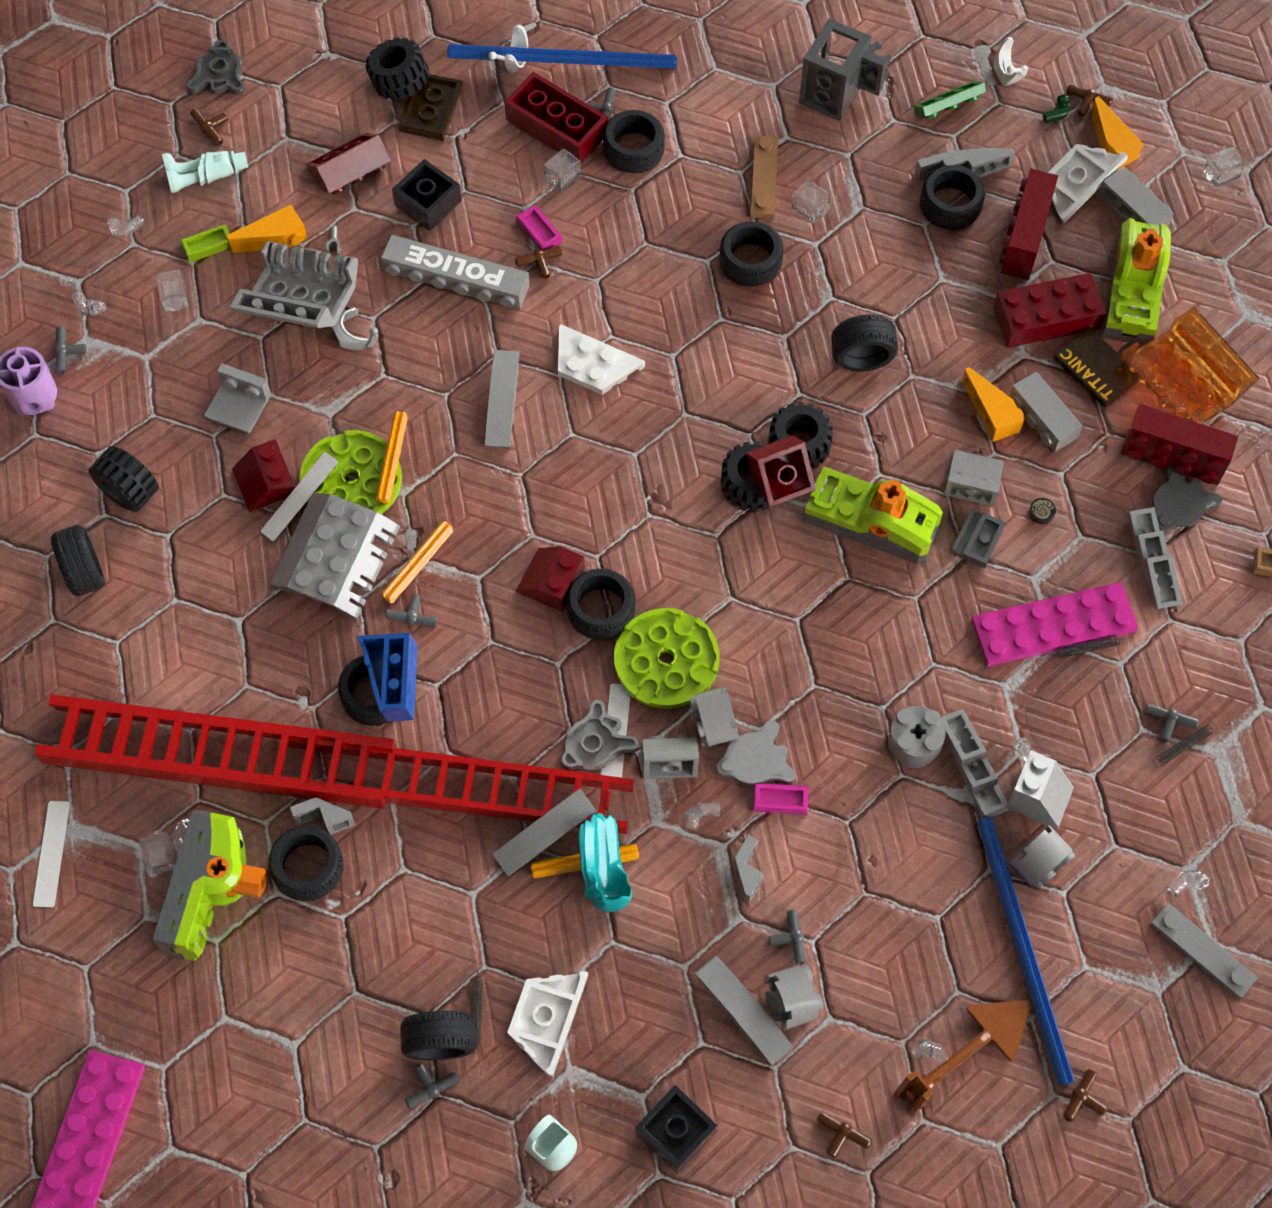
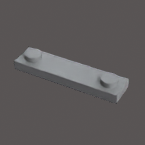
M1170 903L1151 922V927L1238 1000L1243 997L1258 979L1256 975Z

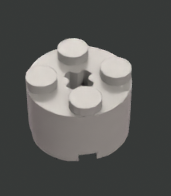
M726 687L690 697L702 746L708 745L709 747L739 739Z
M912 706L898 712L890 729L888 747L891 754L900 760L901 764L911 768H921L930 764L939 755L945 739V726L940 714L935 710L922 706Z
M1049 825L1009 863L1031 887L1035 886L1038 890L1056 875L1053 869L1058 871L1062 866L1064 867L1075 854L1072 852L1073 849Z
M796 965L764 977V985L769 984L770 991L765 993L770 1012L776 1023H783L781 1026L782 1030L816 1020L818 1018V1010L823 1009L822 998L818 992L815 993L811 983L813 982V975L808 966L801 967Z

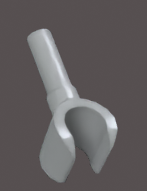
M337 226L331 227V239L325 245L328 253H330L332 247H337V253L341 254L340 243L337 239Z

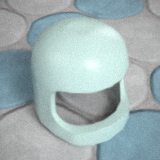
M547 1115L532 1130L526 1140L524 1149L546 1169L558 1171L568 1165L577 1151V1141L553 1116Z

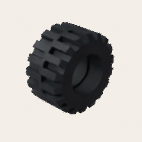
M396 37L393 40H385L384 43L378 44L376 49L371 50L370 56L366 58L365 68L379 96H382L384 99L390 98L391 100H397V98L405 99L406 96H412L414 92L420 91L422 85L426 84V78L429 77V68L419 45L414 40Z
M798 402L795 406L793 403L787 404V409L782 407L778 410V414H774L770 423L768 444L789 437L788 434L795 431L808 433L813 439L804 443L810 466L815 469L819 466V462L823 464L826 456L830 453L833 425L832 422H829L830 417L828 414L823 415V409L820 407L815 409L814 404L811 403L808 406L803 405V402Z
M749 441L744 442L742 447L739 444L734 446V452L729 450L722 463V492H725L724 496L727 500L732 499L731 504L733 506L740 505L741 510L744 511L747 508H751V512H756L759 507L762 510L768 508L757 484L745 481L740 477V474L751 470L746 453L763 447L758 441H755L754 444H750Z
M109 446L88 469L93 482L106 496L124 509L133 512H139L159 489L153 474L137 458L115 446Z

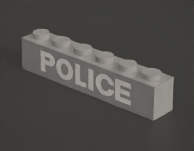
M391 235L381 257L384 271L392 276L399 275L410 278L414 282L428 283L439 289L445 288L461 295H471L478 297L482 301L499 303L507 308L514 307L520 309L530 286L529 272Z

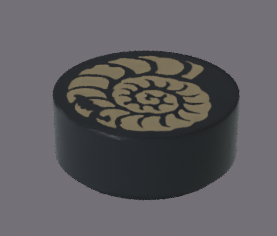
M1047 498L1035 499L1029 509L1030 518L1038 524L1050 523L1056 513L1054 503Z

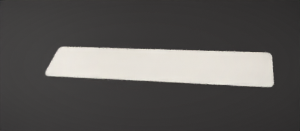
M324 452L261 529V532L270 540L275 541L336 466L338 461Z
M612 683L610 685L607 715L621 720L622 726L617 734L626 736L630 695L621 684ZM620 754L609 765L601 769V775L622 777L624 754Z
M50 801L48 803L33 899L34 907L55 906L70 807L68 801Z

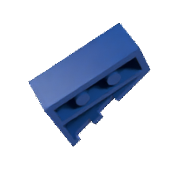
M397 633L357 636L371 678L370 681L379 711L388 722L414 720L418 645L411 634Z

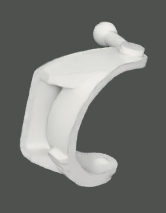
M521 25L514 26L510 47L528 48L527 34ZM495 52L489 53L491 60L498 59L504 61L505 68L509 73H515L518 68H523L526 63L516 61L515 57L510 54L502 56L497 55Z
M1011 37L1004 39L995 56L993 65L999 80L1004 86L1018 82L1028 72L1026 65L1020 68H1014L1012 65L1011 48L1014 40Z

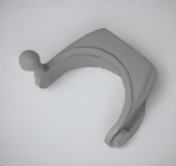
M355 307L342 312L336 325L330 327L333 330V334L336 335L340 347L350 350L370 348L375 344L374 337L378 334L377 328L372 327L370 329L369 338L355 337L344 328L343 323L346 320L358 315L359 310Z

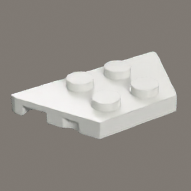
M1076 144L1048 172L1059 175L1052 202L1063 224L1102 186L1105 179L1114 174L1128 160L1127 154L1120 152L1118 155L1108 153L1106 149L1089 148L1086 145Z
M562 324L559 326L558 376L603 395L611 390L614 385L625 381L629 374L637 369L641 371L645 367V361Z
M586 971L562 976V974L553 975L545 979L540 977L526 979L507 1032L508 1036L551 1078L554 1076L588 978V972Z

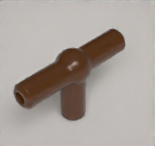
M1069 85L1066 91L1067 94L1083 98L1077 111L1080 116L1086 115L1091 102H1094L1098 96L1108 107L1113 102V98L1096 93L1092 89L1086 90Z
M197 108L192 109L190 115L198 123L201 131L206 133L215 145H221L223 138L214 128L228 121L227 115L221 113L210 120H206Z
M558 246L543 251L536 250L531 254L516 257L515 264L520 267L536 263L541 277L547 279L551 274L545 260L562 256V249Z
M1087 1069L1080 1084L1073 1090L1072 1099L1063 1114V1118L1066 1121L1072 1122L1082 1104L1099 1115H1104L1107 1105L1088 1094L1097 1077V1073L1094 1070Z
M823 1111L819 1114L817 1121L837 1132L826 1151L829 1156L837 1158L846 1139L865 1149L870 1147L872 1139L853 1129L849 1123L841 1122Z

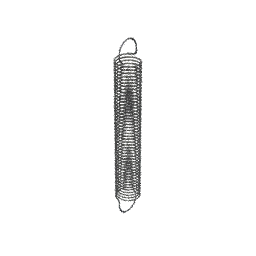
M1110 636L1111 640L1109 642V637H1105L1106 639L1096 640L1094 646L1093 641L1085 642V644L1080 643V646L1079 644L1071 645L1072 647L1070 648L1066 646V649L1062 648L1060 650L1061 653L1058 656L1065 658V656H1074V654L1094 651V649H1103L1101 646L1103 642L1104 647L1108 648V646L1117 645L1116 640H1119L1118 643L1120 644L1121 639L1117 637L1112 642L1114 638Z
M1208 725L1196 731L1194 736L1191 737L1190 735L1179 742V745L1177 743L1175 748L1173 746L1166 750L1165 757L1164 755L1160 757L1163 765L1166 764V760L1167 762L1170 761L1171 756L1175 758L1183 753L1182 751L1185 747L1188 746L1187 749L1199 743L1201 737L1205 739L1213 734V730L1209 732L1206 729Z
M476 976V979H474L476 981L472 980V987H476L472 988V990H475L472 994L480 993V995H472V997L482 998L481 988L483 986V979L477 981L479 979ZM481 998L471 1000V1008H475L471 1009V1011H482ZM471 1012V1015L474 1014V1018L479 1017V1019H475V1021H479L476 1022V1024H479L476 1026V1028H479L476 1029V1031H479L476 1032L478 1034L476 1041H479L481 1038V1027H479L481 1026V1017L475 1014H480V1012Z

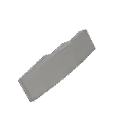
M979 148L941 153L917 160L914 175L919 182L926 179L932 171L939 167L956 165L970 169L980 178L1011 167L1015 151L1014 149Z
M494 350L486 423V447L511 448L512 425L517 394L519 351Z
M1151 507L1128 512L1127 516L1138 559L1156 610L1183 605L1172 554H1168L1163 530H1159L1155 508Z
M964 709L942 716L941 719L945 726V738L982 818L994 817L1009 810L1006 808L1008 803L997 784L998 778L986 758L987 751Z
M580 788L492 855L509 877L597 810Z
M714 956L694 973L725 1015L733 1020L745 1038L753 1043L769 1065H773L793 1047L760 1004L718 956Z

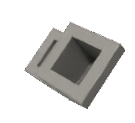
M316 797L290 807L297 825L323 816L330 835L355 826L350 811Z
M750 835L747 836L734 861V868L743 900L747 904H750L763 882L764 873L748 865L758 844V840Z

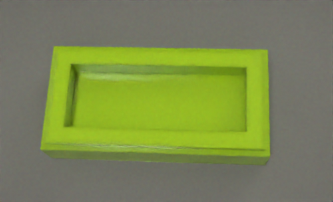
M226 224L180 240L189 263L230 249L226 237L230 233Z

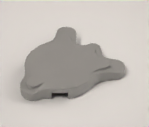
M594 700L590 704L587 716L576 722L567 733L565 752L561 758L562 765L568 770L597 771L609 765L620 754L636 752L639 748V742L633 736L618 735L617 732L622 726L621 720L608 716L605 712V704L601 700Z
M770 720L766 722L760 731L746 733L739 736V739L733 740L728 746L724 757L717 764L718 774L721 777L737 779L740 782L746 783V786H754L755 783L765 784L773 780L786 784L794 782L796 773L786 763L788 748L784 745L776 746L773 743L779 733V724L776 721Z

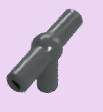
M607 88L604 104H586L608 116L609 121L610 115L613 113V101L616 91L613 88Z
M62 326L56 328V346L54 348L56 371L59 374L66 373V355L87 353V346L85 344L66 345V328Z
M418 594L411 595L408 612L387 609L385 613V619L405 622L408 625L417 624L436 627L438 623L437 617L418 614L421 596Z
M1152 704L1146 705L1145 714L1165 720L1159 737L1161 741H1170L1175 723L1193 729L1198 727L1199 719L1178 713L1175 709L1168 710Z
M792 909L787 912L790 932L769 935V945L772 947L792 943L795 963L802 965L806 963L803 944L804 934L801 931L798 911Z
M424 1064L418 1065L415 1068V1072L424 1089L406 1098L405 1103L409 1109H412L428 1099L438 1097L441 1092L459 1083L460 1079L457 1073L453 1072L434 1082Z

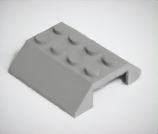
M268 241L261 251L266 263L264 271L252 291L244 289L238 291L230 305V309L232 311L315 328L335 326L355 290L358 268L357 258L336 255L333 273H330L332 260L330 253L294 246L290 253L289 264H287L288 246Z
M313 493L272 578L270 586L292 595L295 592L336 608L342 615L358 620L362 609L355 604L364 606L366 600L351 592L352 586L354 584L361 590L371 591L373 586L366 581L375 583L383 565V562L379 559L385 560L387 556L386 552L372 545L374 539H377L383 544L392 545L394 539L388 535L396 537L400 526L376 511L332 494Z

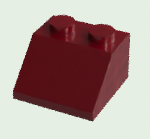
M792 435L746 453L752 476L769 507L816 490L805 443Z
M276 439L252 447L232 468L249 512L286 499L295 489Z
M561 546L538 548L516 589V593L563 612L567 605L566 597L570 585L585 571L584 556Z

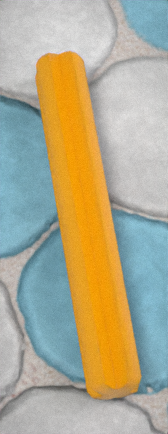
M396 411L393 414L376 499L379 503L388 504L391 499L407 423V414L405 412Z
M442 521L382 592L381 595L385 601L390 604L395 602L451 535L453 527L450 524Z
M636 844L619 847L621 863L639 858ZM580 854L533 862L531 864L532 876L535 879L582 870Z

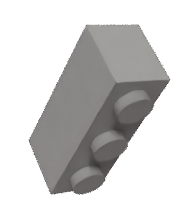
M1125 167L1116 171L1102 183L1099 196L1125 221L1132 218L1135 219V222L1158 226L1166 224L1169 227L1174 214L1170 207L1158 199L1151 189L1143 185L1136 175L1129 172Z
M1037 371L1012 386L1009 397L1014 400L1017 408L1022 410L1027 424L1038 432L1042 442L1049 446L1054 453L1079 438L1083 427L1082 424Z

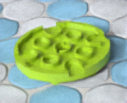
M348 430L344 431V434L331 438L329 435L310 449L301 466L300 481L324 452L338 461L314 493L332 494L380 514L388 510L396 500L402 485V469L399 461L390 502L388 504L379 503L376 499L387 442L381 437L365 431ZM349 473H356L358 475V479L346 482L344 478Z
M674 608L650 610L632 619L624 627V631L616 642L614 650L616 675L625 691L642 704L660 709L684 707L691 704L690 697L707 692L714 683L719 668V647L710 628L698 617L696 619L691 615L683 613V610ZM669 653L673 655L674 660L669 665L668 663H663L659 660L662 654Z

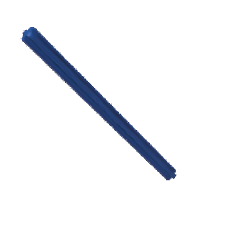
M449 44L447 47L448 58L491 60L489 53L495 52L497 55L502 56L507 54L513 55L516 61L671 69L677 66V56L673 54Z
M991 817L982 818L977 822L1053 1071L1059 1086L1068 1085L1074 1082V1077L993 819Z

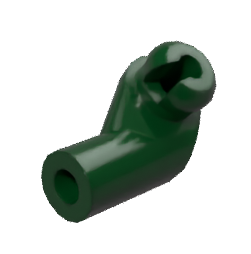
M1059 95L1056 99L1055 108L1043 112L1042 116L1045 124L1064 119L1068 115L1071 107L1068 95Z

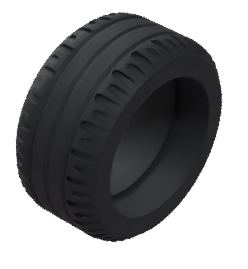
M626 110L613 116L604 128V154L609 163L618 170L628 173L648 171L660 162L664 154L665 132L663 126L650 113L640 110ZM639 133L651 139L652 143L643 149L629 150L619 146L616 141L625 134Z
M956 165L939 167L932 171L923 183L920 197L921 210L924 216L938 227L949 230L962 229L975 222L979 217L985 199V188L979 176L966 167ZM953 188L965 193L971 202L959 207L948 206L940 202L934 193L941 189Z
M755 221L738 223L728 229L721 240L719 254L721 269L727 278L736 282V284L748 287L764 285L774 279L781 269L784 250L782 240L778 233L769 225ZM755 244L766 249L771 256L761 263L748 264L739 261L732 252L739 246Z
M859 315L851 317L835 327L831 334L833 358L839 366L846 370L863 372L879 369L889 364L898 353L895 326L890 320L882 316Z
M73 525L53 533L50 539L52 549L70 592L75 596H82L83 594L101 589L105 583L104 575L94 547L84 527Z
M607 568L585 571L572 582L568 589L566 597L568 618L573 627L586 637L598 640L616 637L624 631V627L634 617V590L629 581L616 571ZM605 589L617 594L621 598L623 606L615 615L609 618L596 619L586 615L579 608V602L587 593L593 590Z
M358 656L357 659L354 658L346 665L339 677L338 694L345 712L360 724L368 726L387 724L389 722L379 711L378 705H363L352 697V692L357 682L369 675L364 656Z
M311 825L297 826L280 835V838H277L274 842L268 858L270 875L277 888L287 897L297 901H313L324 897L326 894L328 895L340 881L344 867L343 856L334 837L324 829ZM304 845H316L325 849L329 855V861L325 871L319 877L309 882H295L285 876V861L296 848Z
M422 1012L407 1016L400 1025L401 1051L410 1059L446 1060L460 1058L473 1053L477 1046L475 1018L466 1012Z

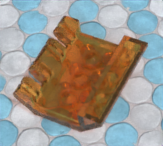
M1195 307L1175 318L1171 329L1138 350V343H1135L1120 354L1122 361L1126 365H1130L1131 371L1141 372L1139 380L1145 383L1147 389L1156 399L1162 401L1161 404L1165 408L1174 409L1171 414L1204 424L1232 406L1259 380L1256 373Z

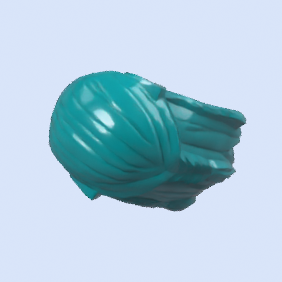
M601 813L592 814L589 821L585 820L584 824L580 825L578 835L581 868L585 882L584 897L588 898L592 905L602 912H618L630 903L632 889L621 863L617 823L611 815H607L605 818Z

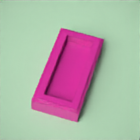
M536 205L516 216V222L540 250L553 248L563 242L560 233Z
M755 783L753 812L807 815L809 786Z

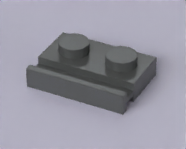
M972 508L952 548L951 554L956 553L962 556L961 558L985 568L1007 522L984 512L981 514Z

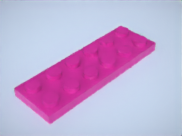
M1121 582L972 616L971 619L987 667L1057 651L1058 649L1061 650L1062 648L1066 649V646L1072 647L1071 645L1075 644L1081 645L1080 643L1095 642L1098 639H1106L1105 637L1110 638V636L1115 637L1114 635L1122 636L1135 633L1138 630V625Z
M89 1050L31 1208L96 1207L145 1069L144 1064Z

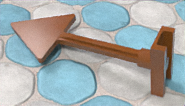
M1032 1000L969 1005L966 1011L981 1027L983 1032L928 1075L920 1076L914 1070L903 1080L893 1095L896 1098L902 1094L905 1095L913 1105L908 1112L912 1117L934 1094L932 1090L936 1083L990 1041L997 1046L1008 1061L1012 1062L1015 1059L1032 1006Z

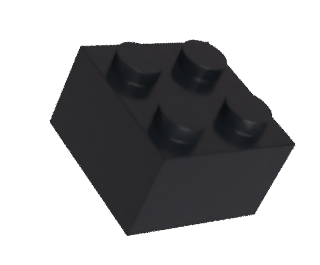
M425 159L392 188L395 206L429 231L462 201L460 184Z
M675 1085L635 1127V1134L678 1175L716 1134L718 1125Z

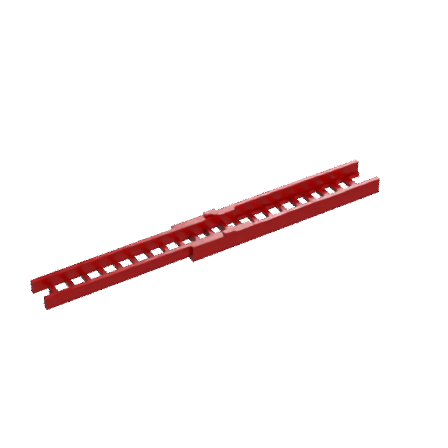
M53 694L50 695L48 705L54 707L57 711L67 712L59 746L37 744L35 756L42 764L306 798L308 800L316 797L328 803L336 802L385 809L386 803L529 822L537 821L551 810L555 782L575 785L574 792L580 788L582 789V786L602 788L598 813H601L604 817L605 811L609 808L611 795L609 789L633 792L634 779L396 748L394 739ZM80 714L94 715L85 750L71 749ZM106 717L120 719L111 754L98 752ZM133 720L146 722L138 757L124 756ZM159 724L173 726L164 761L150 759ZM183 727L201 729L193 764L175 762ZM209 731L228 733L220 768L201 766ZM236 734L254 736L246 771L228 769ZM262 737L281 740L273 775L254 773ZM287 747L306 749L300 778L281 776ZM315 751L327 754L332 753L327 782L309 779ZM342 754L359 756L354 785L336 783ZM368 758L387 760L382 789L363 787ZM395 761L414 764L408 792L389 790ZM421 765L440 767L435 796L416 794ZM448 768L467 770L462 800L443 797ZM475 772L494 774L489 803L470 801ZM502 775L521 778L516 807L497 804ZM528 779L548 781L543 810L523 808ZM585 820L578 824L575 828H580V825L584 824ZM616 820L618 833L627 834L628 821Z

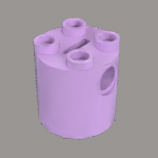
M15 347L7 350L0 356V387L15 412L19 415H36L53 409L55 406L54 401L57 398V387L42 355L29 347Z

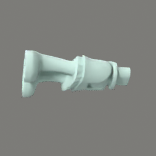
M228 151L207 152V154H202L196 160L184 163L175 162L169 153L162 154L171 193H176L182 188L199 181L202 186L206 182L210 184L215 180L232 174H238V170L248 168L245 152L234 154V151H230L231 155Z

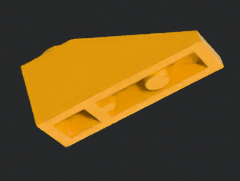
M1099 96L1096 97L1091 109V117L1099 147L1106 149L1108 153L1119 155L1120 152L1127 154L1128 160L1119 168L1121 169L1139 158L1143 143Z
M291 204L226 235L232 253L262 251L268 241L286 244L290 248L299 245L307 239L304 224Z
M965 368L962 383L992 442L1020 433L1024 422V414L1020 408H1017L1014 400L972 368Z

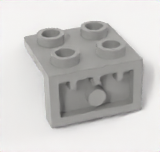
M222 363L217 371L222 384L209 405L205 418L245 434H250L271 396L267 379Z
M955 450L944 495L994 507L1000 489L999 483L1004 461Z

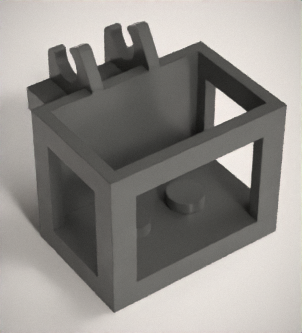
M828 19L804 57L799 104L841 121L860 89L877 96L880 95L883 90V84L889 74L886 68L891 61V55L888 54L886 57L876 55L874 52L882 48L880 42L877 41L870 45V35ZM832 32L857 42L843 66L828 60Z

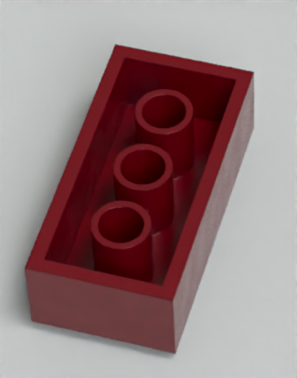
M532 72L504 102L506 120L579 165L603 140V131L608 123V116L535 72Z
M1030 168L1028 178H1022L999 263L1003 264L1002 274L1026 280L1030 279L1059 175Z
M1092 273L998 291L993 306L1007 348L1083 333L1089 327L1092 330L1101 329L1107 314Z
M1139 403L1120 454L1127 455L1134 460L1151 463L1158 468L1167 469L1171 467L1182 476H1190L1207 484L1219 485L1232 460L1239 436Z

